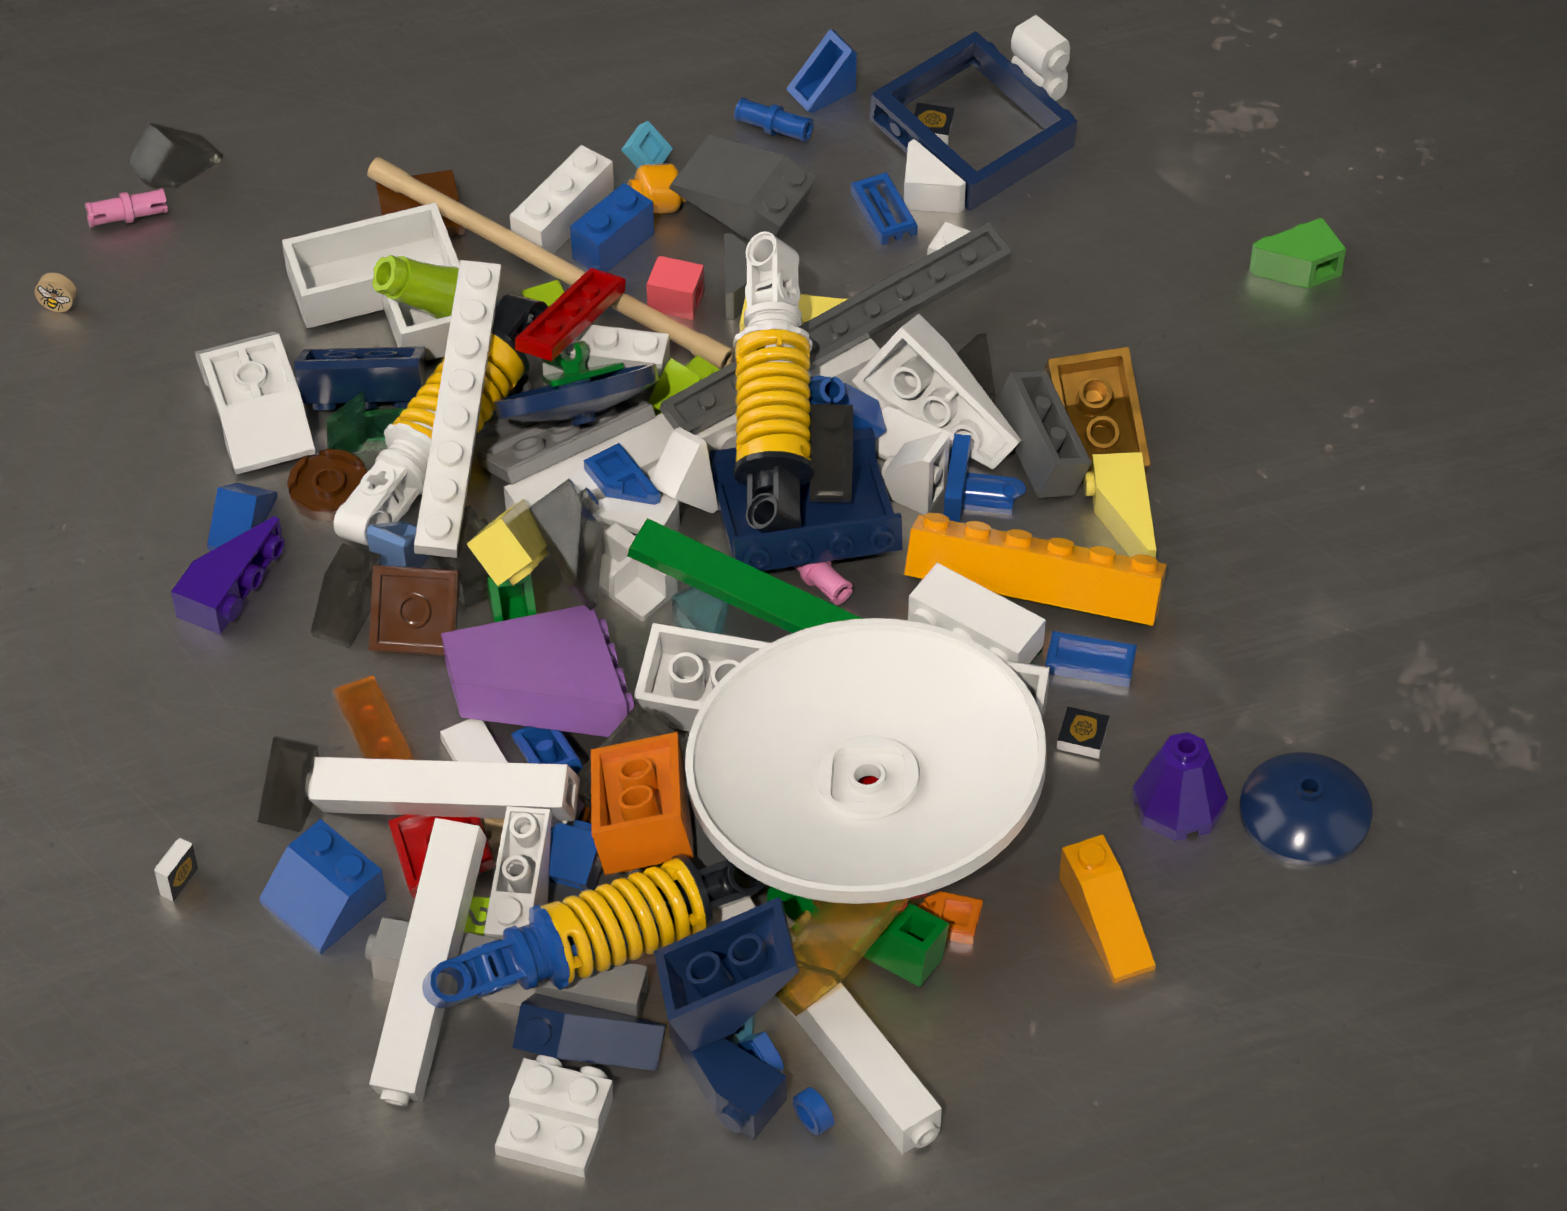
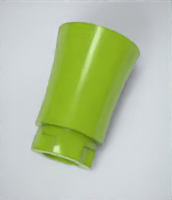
M393 255L381 257L377 261L373 269L374 277L372 281L376 292L386 295L391 300L419 309L435 319L452 315L459 272L458 267L435 265L404 256L396 257Z

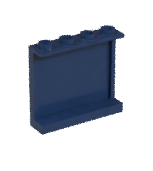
M872 428L811 436L809 442L811 454L809 458H811V463L813 464V478L807 484L800 487L801 527L761 533L752 528L746 520L747 487L737 482L733 474V467L736 463V447L709 451L718 510L732 558L760 571L903 550L901 513L894 514L876 460L875 436Z

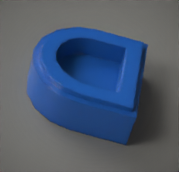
M765 1031L750 1034L737 1043L738 1047L780 1073L784 1070L782 1059Z

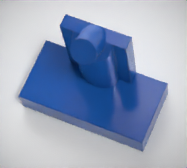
M954 434L944 497V515L949 517L950 521L960 522L962 509L1012 515L1014 500L1026 492L1024 483L1013 477L968 473L971 435Z

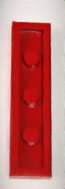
M590 268L516 337L515 350L552 362L625 292L626 279Z

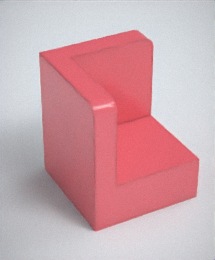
M663 256L657 257L646 284L647 305L665 315L694 320L705 292L704 265Z

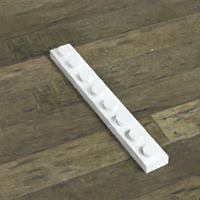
M460 260L414 542V553L457 558L501 280V264Z

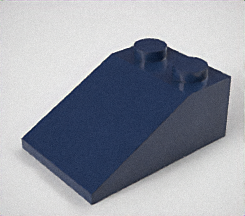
M780 897L654 951L668 1021L691 1052L734 1034L800 971L784 904Z

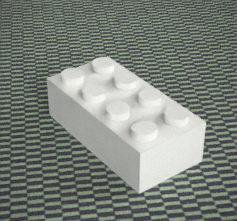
M653 623L633 698L636 718H644L659 713L666 728L690 732L703 702L718 682L745 658L770 643Z

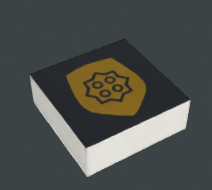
M917 103L914 115L948 145L955 108Z
M1067 706L1057 740V749L1099 759L1108 730L1110 716Z
M181 838L176 840L154 869L160 895L171 901L176 899L198 869L192 843Z

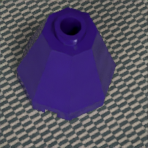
M1189 732L1169 736L1148 762L1133 785L1131 796L1134 805L1138 806L1142 826L1174 841L1187 839L1188 833L1199 831L1198 836L1210 834L1225 811L1228 796L1205 740Z

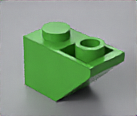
M1319 218L1308 223H1301L1292 229L1273 236H1266L1254 242L1249 270L1255 276L1308 289L1342 276L1346 248L1324 219Z

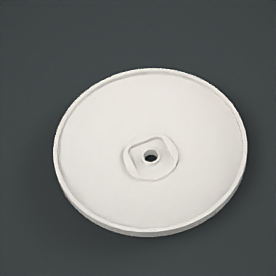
M884 618L851 619L810 627L780 638L745 658L718 682L703 702L689 733L685 758L689 798L695 816L715 848L731 863L751 877L783 892L813 900L851 904L881 903L929 893L970 875L991 861L1019 834L1032 815L1040 798L1047 765L1045 730L1040 711L1025 683L1009 665L984 646L958 633L921 622ZM864 776H875L879 779L877 782L868 785L858 782Z

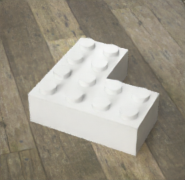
M436 202L282 240L287 274L306 329L384 310L398 347L425 346L426 361L445 357L451 316L435 319L419 309L387 298L386 295L376 292L372 285L373 269L377 261L381 257H388L389 255L396 257L404 256L430 264L459 268V260Z

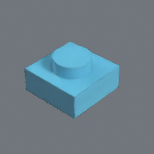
M649 121L638 125L621 149L637 168L646 164L663 163L673 150L672 146Z

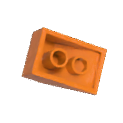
M678 732L591 749L592 837L605 875L630 872L638 868L663 864L678 854H684L688 858L693 857L692 823Z

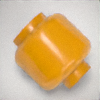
M671 163L641 165L636 170L634 179H629L628 181L630 187L653 201V215L673 214L680 208L681 203L686 202V199L669 189L673 180L680 173Z

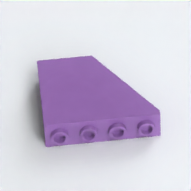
M592 603L441 633L446 668L461 718L618 739L630 737L628 720L636 717L632 695L627 693L622 667L618 668L617 654L614 643H610L605 618H597Z

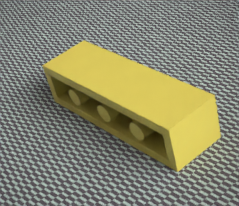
M523 498L485 526L467 545L497 586L507 579L512 585H515L529 575L544 557L549 554L545 547L553 540V537Z

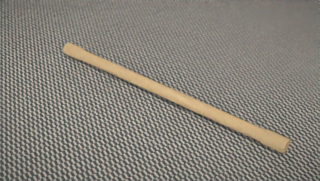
M381 157L375 158L368 168L367 175L370 179L396 193H402L422 205L436 202L442 216L570 286L586 272L413 178L405 170ZM625 292L609 306L654 332L669 334V340L689 350L694 356L699 355L719 369L728 366L733 360L734 350L706 334L692 330Z

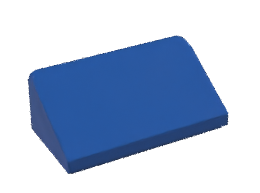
M526 726L511 734L528 763L567 764L579 776L580 785L587 783L581 761L561 731Z

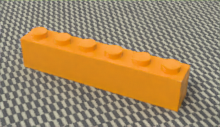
M927 513L925 515L919 514L911 527L904 575L924 579L935 564L939 563L999 595L1153 626L1159 612L1167 564L1159 563L1156 558L1149 555L1137 554L1129 557L1116 554L1113 549L1104 546H1094L1089 549L1075 546L1072 541L1064 538L1045 540L1032 537L1031 533L1024 530L1012 529L1005 532L991 529L990 525L980 521H969L965 524L950 521L949 517L940 513Z

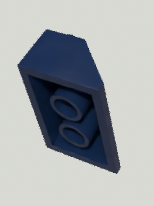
M425 346L303 349L294 361V370L303 404H312L313 410L336 409V403H352L354 409H372L377 407V402H393V407L407 408L408 403L413 397H416V393L425 385L427 380Z

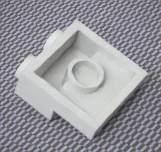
M539 1055L536 1060L523 1058L509 1095L510 1107L495 1143L496 1155L585 1178L614 1100L612 1080L607 1079L603 1071L591 1066H584L578 1072L563 1068L562 1063L553 1057Z

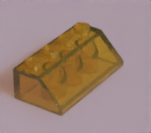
M910 898L862 904L812 900L811 902L816 906V909L812 913L808 910L804 911L789 926L800 971L775 996L795 1016H798L846 977Z

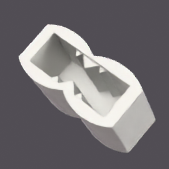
M1035 15L1016 26L1011 39V50L1014 54L1011 62L1017 64L1027 77L1036 85L1043 87L1049 96L1056 101L1065 94L1068 87L1066 66L1070 60V44L1060 33Z

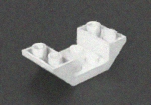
M270 332L195 352L205 386L209 385L219 414L225 445L236 475L316 454L301 394L278 333Z

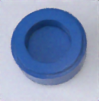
M807 1087L793 1097V1107L798 1118L812 1134L821 1135L834 1126V1117L828 1104L815 1089Z

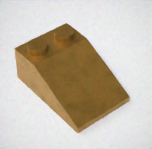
M1129 346L1048 359L1044 370L1047 371L1091 463L1092 454L1142 452L1144 468L1150 467L1151 463Z

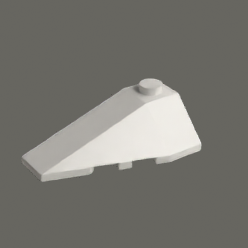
M917 314L904 324L852 380L862 392L879 400L881 410L888 405L953 434L971 435L970 457L991 469L996 468L1022 441L950 344L920 314Z

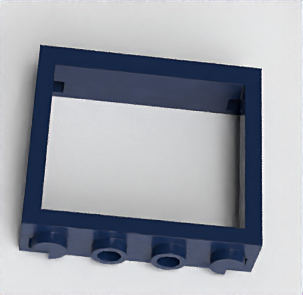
M976 31L871 93L869 120L906 154L908 152V142L915 139L966 182L965 208L969 211L977 208L1073 148L1078 122L1069 110L1061 107L1049 96L1043 87L1036 85L1023 73L1017 64L1010 62L998 51L992 42L984 39ZM971 65L1045 129L978 171L973 169L905 107L908 103Z

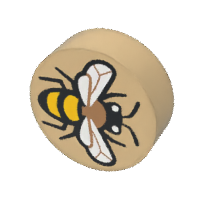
M59 273L44 274L34 291L38 302L45 308L55 312L69 310L77 297V289L74 283Z

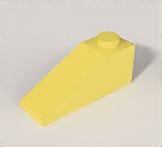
M1142 452L1092 454L1091 471H1087L1084 476L1085 496H1092L1094 513L1129 557L1143 554L1156 558L1157 549Z

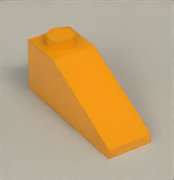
M1102 834L1062 847L1059 879L1112 982L1117 983L1155 970L1156 964L1122 869L1104 835Z

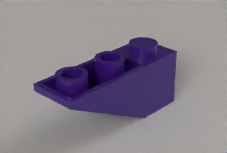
M273 516L192 561L171 591L176 617L221 634L229 621H234L238 617L242 603L251 590L255 591L259 587L264 572L272 560L276 561L281 556L285 539L282 537L280 519Z

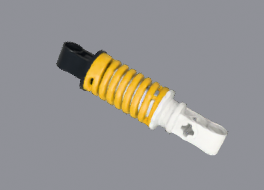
M760 232L749 241L746 248L747 284L745 287L747 309L744 312V326L746 328L736 334L733 341L737 364L735 370L737 377L735 384L737 391L735 398L737 406L735 412L737 438L736 463L733 467V474L737 482L747 487L746 520L748 524L761 533L801 527L800 487L807 484L813 478V464L811 463V458H809L811 454L809 443L811 440L809 430L811 425L809 416L811 410L809 402L811 391L808 386L811 381L808 371L810 369L812 340L809 338L807 331L799 328L802 324V314L799 310V255L796 250L772 233Z
M506 294L500 299L495 311L476 433L482 430L484 422L488 421L493 415V411L496 410L494 401L506 397L517 382L523 379L529 372L530 365L526 353L515 350V340L527 326L548 308L545 302L515 294ZM444 358L442 363L436 367L434 373L426 380L425 385L416 393V397H413L408 403L407 409H404L394 423L389 424L384 430L385 443L388 449L380 452L374 466L363 476L354 492L337 510L334 517V530L339 537L369 546L367 539L369 525L398 522L407 513L416 497L423 493Z

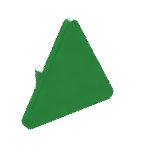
M580 341L574 343V359L568 356L567 348L555 358L556 362L563 367L564 372L542 375V381L551 387L560 386L624 369V363L619 362L586 368L585 360L588 357L589 350L586 342Z

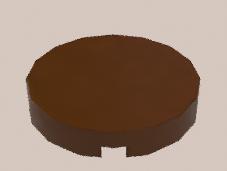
M325 449L320 450L319 455L311 458L307 455L301 458L290 470L287 485L291 504L300 514L312 520L334 521L339 507L347 501L368 471L358 456L345 450Z

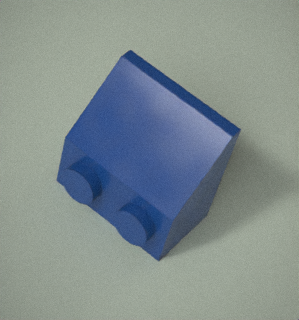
M319 819L287 846L260 895L259 901L321 955L386 900L382 869L322 819Z

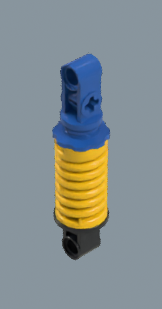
M678 854L673 856L671 860L664 862L660 868L656 866L646 868L643 873H632L627 879H615L611 885L601 884L595 890L582 891L579 896L571 895L565 897L563 902L555 901L542 906L530 907L529 924L519 928L515 925L505 928L503 940L499 939L483 944L460 956L445 960L436 965L427 973L423 980V994L431 1005L438 1008H449L476 997L482 998L497 993L517 983L524 990L536 987L537 981L549 979L553 986L562 990L568 988L569 984L573 982L575 973L580 978L586 979L592 975L593 967L599 972H605L610 968L611 964L615 966L624 965L627 958L638 960L643 952L650 955L654 954V951L658 950L659 946L661 948L713 926V911L748 899L760 891L765 884L750 876L751 884L749 888L739 886L733 876L734 868L737 866L728 859L697 870L686 855ZM447 973L455 978L458 986L455 995H445L438 989L436 983L438 974Z

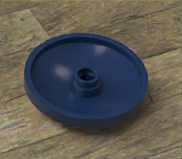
M655 363L637 365L560 386L551 387L547 385L497 399L494 401L497 417L517 421L571 419L572 426L595 421V412L624 402L656 383L659 377Z

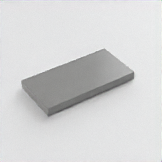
M633 396L624 402L595 412V421L574 426L571 424V419L542 421L479 450L476 456L480 467L512 485L645 423L656 416L652 404Z

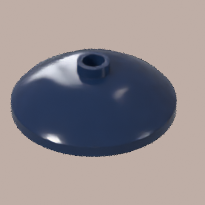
M1309 752L1286 753L1260 764L1246 779L1239 803L1241 822L1251 840L1272 857L1290 864L1302 866H1320L1334 863L1353 853L1363 843L1369 832L1373 812L1370 794L1356 773L1333 758ZM1303 790L1313 791L1314 793H1307Z

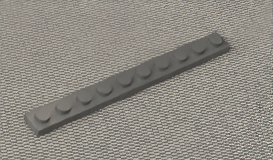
M987 222L807 321L799 328L807 331L809 338L812 340L809 371L1008 261L1013 251L992 224ZM736 361L661 402L659 410L674 430L681 427L695 435L736 412Z

